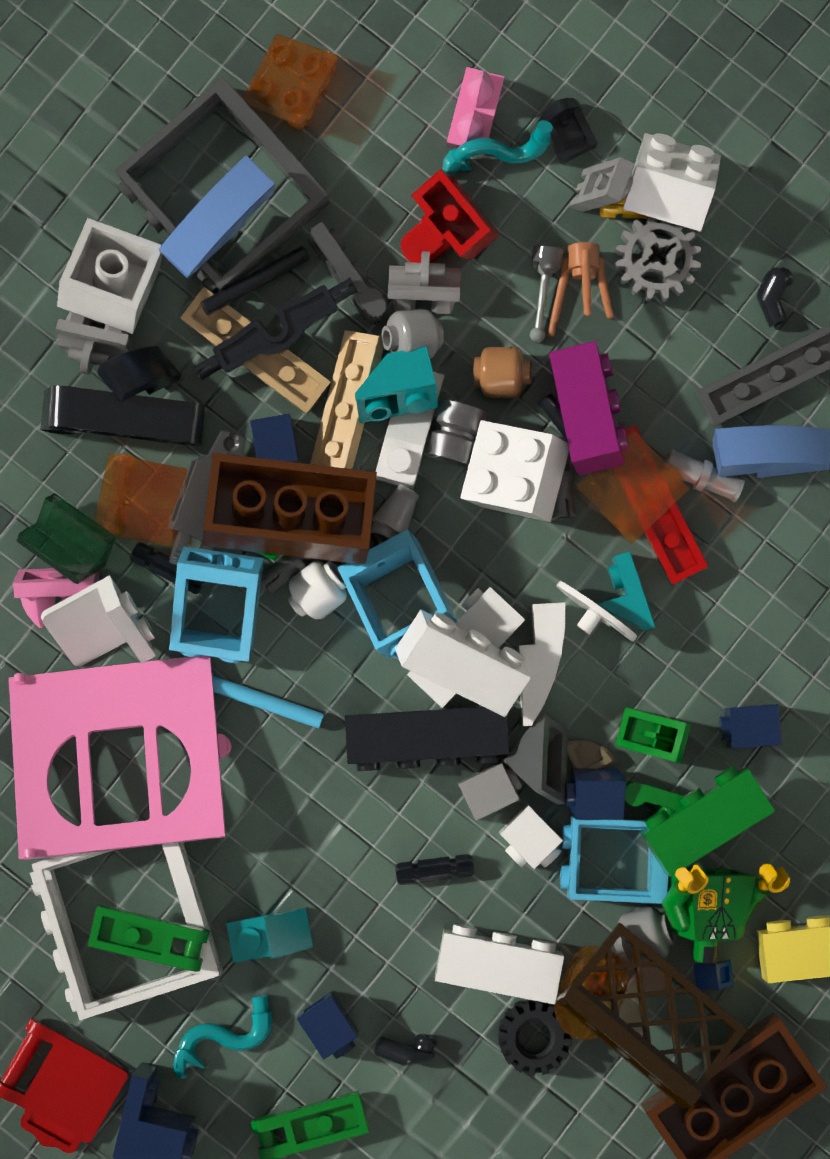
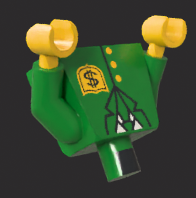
M696 864L692 869L681 867L676 870L675 875L669 876V891L662 900V906L674 934L694 941V961L717 963L719 941L740 940L743 937L745 925L756 907L770 892H782L789 886L790 877L783 867L775 870L772 865L764 864L759 869L761 878H756L755 875L735 869H701Z

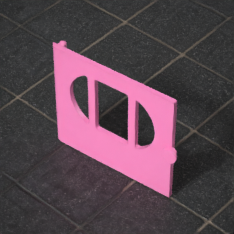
M211 656L181 657L147 661L143 664L138 662L26 676L22 673H16L14 677H9L19 860L226 837L220 759L229 755L232 746L230 740L225 735L217 734ZM143 727L150 818L146 821L96 826L89 736L92 732ZM158 727L169 730L181 740L187 750L191 765L188 790L181 803L167 816L163 815L157 737ZM72 737H76L81 807L80 826L68 822L61 816L54 806L49 792V771L53 759L60 748Z

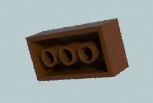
M213 453L203 528V546L365 564L370 544L377 472Z
M771 1013L744 1033L702 1089V1095L693 1107L682 1109L661 1090L641 1105L677 1159H726L828 1087L783 1021L775 1013ZM716 1051L714 1054H712V1055L710 1056L711 1060L713 1059V1057L716 1055V1053H717L718 1051ZM702 1061L686 1073L696 1081L704 1070V1062Z

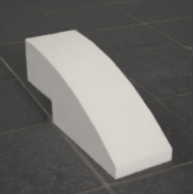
M565 602L531 605L533 645L517 646L518 653L525 659L524 664L531 677L520 694L522 726L533 725L554 683L562 654L565 633Z

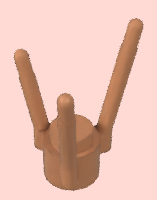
M580 242L568 246V257L564 258L561 266V274L547 331L549 338L555 336L570 273H572V279L582 280L584 315L588 317L592 314L591 280L597 276L606 317L608 319L614 317L605 275V259L600 258V247L598 244Z

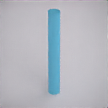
M213 675L214 693L318 729L320 728L324 713Z

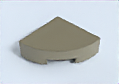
M588 740L567 741V757L573 768L602 769L616 761L607 749L595 742Z

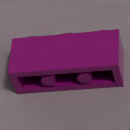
M596 340L549 352L571 461L576 472L580 476L624 465L623 450L629 449V442L624 425L617 427L615 414L621 412V406L616 389L609 390L607 377L614 375L608 352L601 354Z

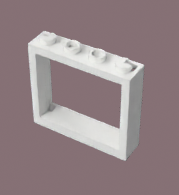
M184 843L162 844L186 924L210 930ZM113 850L50 857L33 863L34 872L30 873L33 885H31L33 892L36 896L41 895L45 906V911L41 912L43 926L48 935L53 934L57 949L53 950L55 965L59 973L65 972L69 988L65 989L66 1000L70 1002L72 1012L77 1011L79 1020L220 976L223 972L210 930L208 941L202 944L200 957L203 958L201 971L184 970L93 999L54 869Z

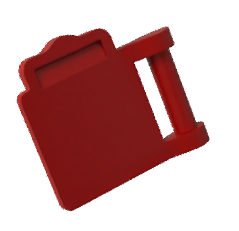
M31 1018L25 1028L28 1031L26 1037L0 1079V1098L26 1109L20 1120V1125L24 1130L32 1133L42 1146L57 1147L65 1153H73L77 1150L81 1141L85 1143L92 1141L124 1085L128 1072L46 1024ZM44 1040L53 1044L27 1092L24 1093L15 1088L41 1041Z

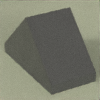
M541 715L536 718L533 725L529 727L504 759V762L535 792L557 805L564 804L568 729L550 717Z

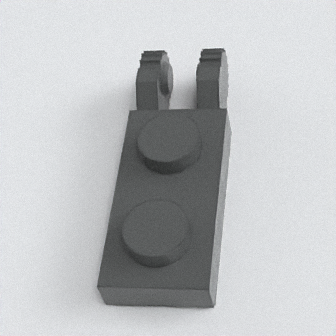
M320 222L310 229L309 244L337 284L347 280L349 277L352 279L358 293H354L347 298L360 316L364 317L363 320H366V323L369 322L370 325L380 323L384 318L383 316H385V311H387V303L382 299L383 295L379 290L367 287L365 282L368 281V277L357 261L351 263L342 250L346 247L340 235L333 228L328 231L323 222Z

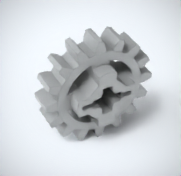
M647 217L645 226L636 219L632 224L634 234L624 230L620 237L627 245H617L614 253L622 256L623 259L618 260L614 267L616 270H625L620 283L626 284L631 281L634 284L631 291L633 296L640 290L646 291L645 299L650 302L654 293H659L661 301L666 302L669 298L670 290L679 297L684 292L681 283L691 286L695 280L689 271H698L701 267L700 262L692 260L693 257L701 252V247L690 245L696 234L690 232L684 235L681 232L683 226L675 225L674 227L670 225V222L663 220L661 223H656V219L653 217ZM655 233L667 235L671 239L658 238ZM637 242L641 257L633 264L631 258L632 249ZM670 251L662 264L657 261L646 265L653 252L656 255H660ZM682 252L683 267L680 274H678V269L674 262L675 257ZM645 276L658 278L661 283L649 282L643 278Z

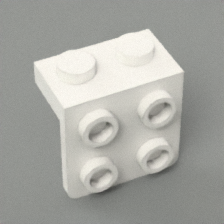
M110 575L46 609L41 614L43 624L74 666H83L126 642L142 664L156 656L150 642L156 637L149 622L145 617L139 619L136 614L138 609L127 591L121 593Z

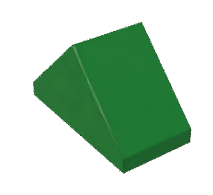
M625 707L615 746L681 764L691 724Z

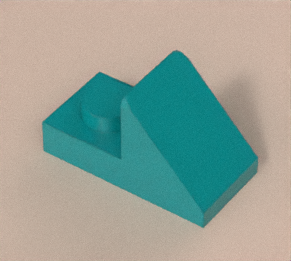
M630 551L611 558L613 566L608 567V573L614 589L621 588L623 596L597 605L615 618L642 631L655 628Z
M306 907L238 919L226 923L233 963L269 956L271 959L313 948Z

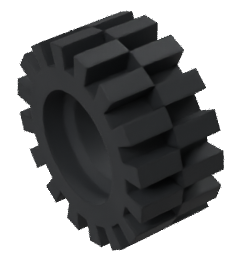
M529 999L525 1002L518 1001L514 1003L515 1006L512 1009H507L503 1020H500L498 1041L505 1060L509 1065H513L515 1070L520 1073L522 1071L527 1072L531 1076H535V1073L549 1074L550 1069H558L561 1066L560 1062L563 1059H567L569 1047L572 1046L571 1029L565 1015L556 1005ZM532 1021L541 1022L550 1030L548 1045L538 1052L526 1050L519 1042L520 1030L525 1024Z

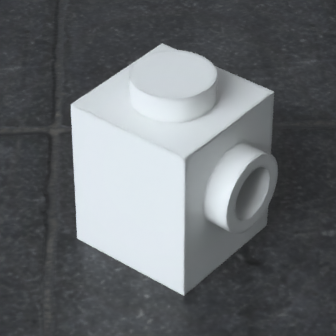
M528 804L499 831V834L510 844L505 851L521 868L526 863L533 869L539 864L546 868L562 852L557 846L563 840Z

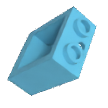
M408 529L370 549L365 564L346 562L337 567L375 649L387 659L391 657L398 658L395 649L410 625L387 636L364 586L414 560L435 603L437 610L431 613V615L434 616L436 612H439L454 622L458 621L419 540Z
M184 546L177 562L169 650L178 651L188 657L205 655L219 657L222 661L229 663L249 662L255 641L264 558ZM189 579L247 588L241 637L184 629Z
M570 816V824L562 826L563 841L561 842L562 849H568V865H561L560 889L567 890L569 900L662 904V900L668 893V875L664 873L649 847L647 889L579 886L581 828L644 830L647 828L645 824L647 819L575 820L574 816Z

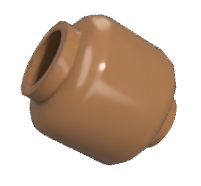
M487 347L482 351L481 357H475L474 386L475 388H481V392L486 398H517L522 394L524 384H531L532 362L531 360H524L523 352L519 347Z

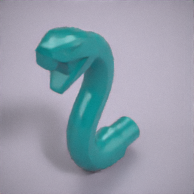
M546 120L539 121L536 129L531 133L530 140L525 145L516 148L508 147L491 138L470 140L448 152L443 159L442 170L451 173L453 176L458 171H473L469 159L478 154H490L498 160L507 163L531 161L542 155L548 148L553 126Z
M268 995L252 996L253 1012L251 1016L253 1025L250 1033L246 1035H236L221 1025L213 1023L199 1024L189 1029L182 1037L179 1048L175 1052L173 1062L175 1077L177 1079L187 1078L188 1074L185 1073V1070L190 1066L195 1065L202 1069L205 1068V1065L195 1053L197 1044L202 1040L212 1039L230 1050L240 1052L252 1050L260 1046L268 1038L273 1024L272 1010H269Z

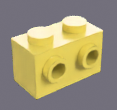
M830 916L806 918V925L791 926V920L771 921L766 923L767 929L756 930L762 979L767 983L830 977Z

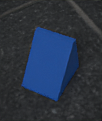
M731 960L694 964L696 987L699 989L719 990L734 985Z

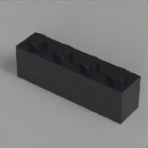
M485 707L345 715L347 763L356 764L357 771L381 770L380 762L396 761L397 769L421 767L420 760L436 759L437 766L461 765L460 757L477 756V764L500 763L501 755L509 754L507 715L505 717Z

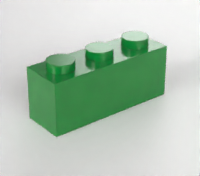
M732 766L714 777L717 784L705 792H702L699 787L679 799L682 806L670 814L667 813L666 809L661 810L645 821L647 828L642 830L640 834L666 875L670 877L675 875L677 869L681 867L686 868L775 812L749 769L741 768L737 771L736 767Z

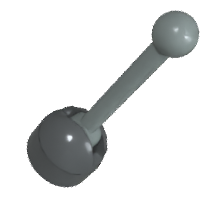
M541 245L533 246L532 263L535 270L541 275L535 328L530 331V338L535 343L542 342L546 336L542 328L549 276L556 274L561 269L565 252L561 248Z

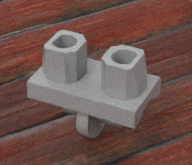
M422 251L421 263L405 262V266L389 265L388 299L393 300L395 311L416 309V300L432 301L431 311L436 314H451L455 302H460L461 268H445V264L429 263L430 251Z
M70 311L66 320L58 319L56 333H58L59 337L58 348L69 350L68 358L80 361V373L89 375L94 364L100 365L104 361L130 351L128 332L109 325H105L104 329L93 327V319Z

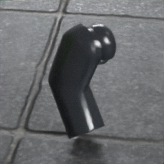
M775 267L769 270L757 291V300L769 328L788 320L780 299L786 287L792 285L793 275L785 267Z
M421 1033L415 1037L414 1045H404L382 1036L376 1045L375 1055L402 1066L429 1062L436 1054L433 1050L436 1047L437 1041L434 1037Z

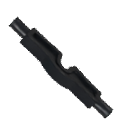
M349 277L331 289L322 285L302 297L280 305L276 309V314L279 316V321L283 327L279 336H271L262 321H252L231 338L213 348L215 355L193 366L195 371L198 372V377L203 381L221 369L229 373L260 355H275L292 348L302 338L307 328L339 310L337 303L354 293H358L352 279Z

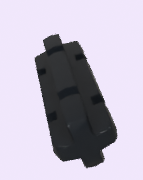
M138 542L130 555V560L142 567L148 566L149 571L175 584L177 565L169 563L170 557L160 551L155 553L153 552L154 548ZM189 579L188 591L198 594L205 581Z
M470 854L456 855V859H450L448 856L418 860L417 864H412V861L396 864L395 867L396 879L398 884L406 885L414 884V880H420V883L452 879V875H458V878L474 875L473 858Z

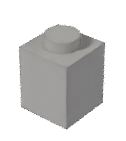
M501 762L458 782L475 821L518 801L519 798L516 791L522 789L516 773L511 768L504 769Z

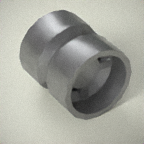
M439 399L438 408H436L433 423L438 428L435 431L429 432L424 455L438 461L468 468L475 443L474 437L477 436L480 420L486 421L488 413L467 404Z

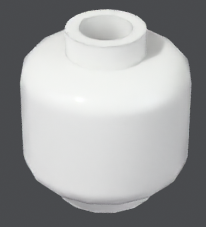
M314 560L290 579L289 589L291 596L288 598V601L297 614L302 617L307 614L314 619H323L344 603L347 598V587L336 564L331 561L325 563L320 560Z

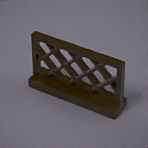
M618 923L571 984L555 1000L682 1109L694 1106L702 1095V1089L747 1031L742 1024L622 923ZM619 937L632 946L634 963L613 965L611 947ZM640 954H642L650 962H641ZM605 956L606 966H597ZM657 967L664 973L666 990L645 992L642 968ZM635 969L638 993L617 994L614 970ZM607 971L609 995L594 996L582 986L591 972ZM672 981H674L682 989H673ZM688 993L696 1000L698 1017L677 1019L674 994ZM667 995L669 1020L648 1021L646 997ZM639 998L641 1022L626 1023L619 1017L617 1000ZM608 1000H610L611 1009L608 1008V1007H607L604 1003H602L601 1001H608ZM704 1007L709 1012H711L713 1016H705ZM720 1020L733 1031L723 1045L709 1046L706 1021ZM698 1022L701 1047L681 1048L678 1024ZM670 1025L673 1049L658 1050L651 1044L649 1026ZM642 1027L643 1036L633 1028ZM719 1050L711 1060L710 1051ZM702 1052L704 1070L696 1081L683 1071L681 1053ZM674 1054L675 1063L665 1055Z

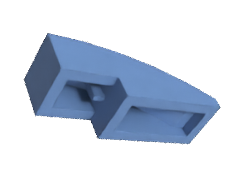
M247 155L244 156L190 211L161 245L159 251L188 279L245 226V220L274 194L275 183Z
M785 425L715 429L712 441L718 477L755 473L756 478L830 470V429Z

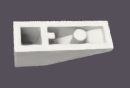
M433 372L437 398H439L445 375ZM429 409L419 414L409 413L390 418L375 471L377 472L376 480L397 486L403 485L414 490L435 409Z

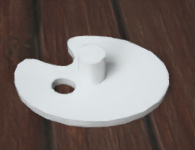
M559 581L556 585L561 592L586 610L577 626L590 635L598 622L601 621L609 627L612 626L633 642L637 638V635L622 622L562 581Z

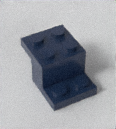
M142 1062L131 1077L112 1158L191 1159V1155L194 1154L199 1134L198 1129L192 1128L195 1116L152 1106L153 1103H156L161 1085V1079L155 1077L156 1065Z

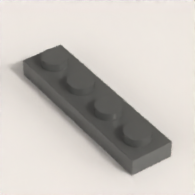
M830 324L698 390L696 395L713 428L830 370Z

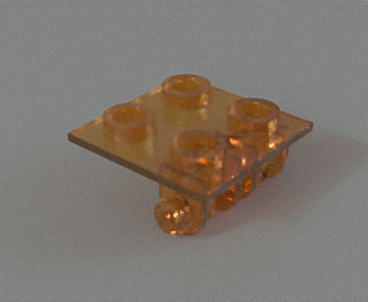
M276 34L243 100L251 108L289 122L288 126L302 132L304 126L309 127L311 124L309 120L315 111L313 107L320 106L321 104L319 96L326 95L327 91L325 89L332 76L338 72L335 67L339 56Z
M635 431L627 437L629 449L623 450L624 465L589 473L576 486L631 544L690 489L682 481V475L675 468H670Z
M109 453L92 531L171 547L174 531L167 527L187 469L140 460L126 454L118 453L116 455Z

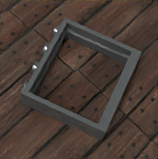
M223 76L115 170L121 181L117 185L120 192L131 204L138 200L145 207L147 212L143 214V217L157 233L164 229L170 235L178 225L140 184L138 179L222 106L307 200V203L224 276L207 260L195 275L209 291L215 288L221 291L245 278L330 203L328 193Z

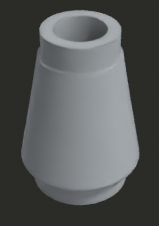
M399 485L396 491L392 493L373 515L370 535L383 543L408 529L419 495L408 487Z

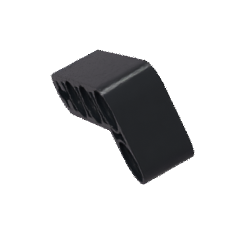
M50 386L44 390L40 430L55 434L75 435L78 433H88L178 445L201 446L205 405L135 395L121 402L113 392L70 386Z

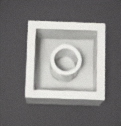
M645 133L631 175L633 177V184L626 196L623 209L701 232L716 189L721 155L714 153L712 149L703 145L688 146L678 143L666 134L657 133L651 135Z
M87 218L59 281L57 307L133 334L160 270L162 253L159 251L161 244Z
M480 420L460 498L482 508L551 522L569 453L568 443L553 434Z

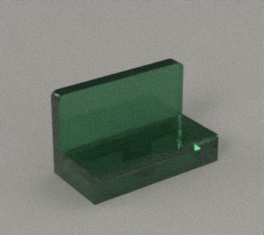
M53 493L45 498L37 522L19 532L16 541L70 581L79 584L106 566L116 536L56 493Z

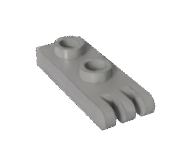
M619 157L583 169L581 178L584 179V182L577 185L575 192L579 195L572 198L570 207L574 210L585 212L620 202L621 199L628 195L632 187L633 177L630 175L635 163Z

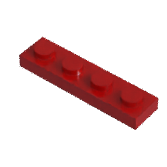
M636 425L625 429L629 442V449L623 450L625 464L612 467L611 470L668 581L673 585L707 568L708 565Z

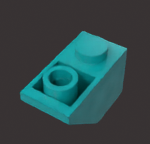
M427 346L420 347L411 352L398 351L386 354L355 392L360 423L378 422L389 417L409 413L419 414L429 409L438 408L436 382Z

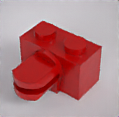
M440 169L411 195L425 215L416 226L403 236L400 244L404 257L410 262L421 263L422 251H430L429 263H433L451 246L460 257L472 260L501 234L451 173Z

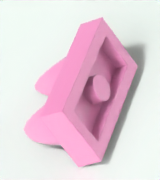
M466 67L446 146L456 148L473 139L489 138L505 76Z
M99 567L19 569L13 581L14 598H21L22 606L28 617L39 628H43L42 612L55 605L56 597H61L63 601L100 581Z

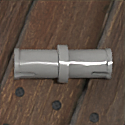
M670 449L661 470L663 473H668L692 483L693 489L698 491L706 489L730 499L734 503L738 500L745 484V479L736 476L718 477L717 468L713 467V462L704 460L702 463L676 452L674 449Z

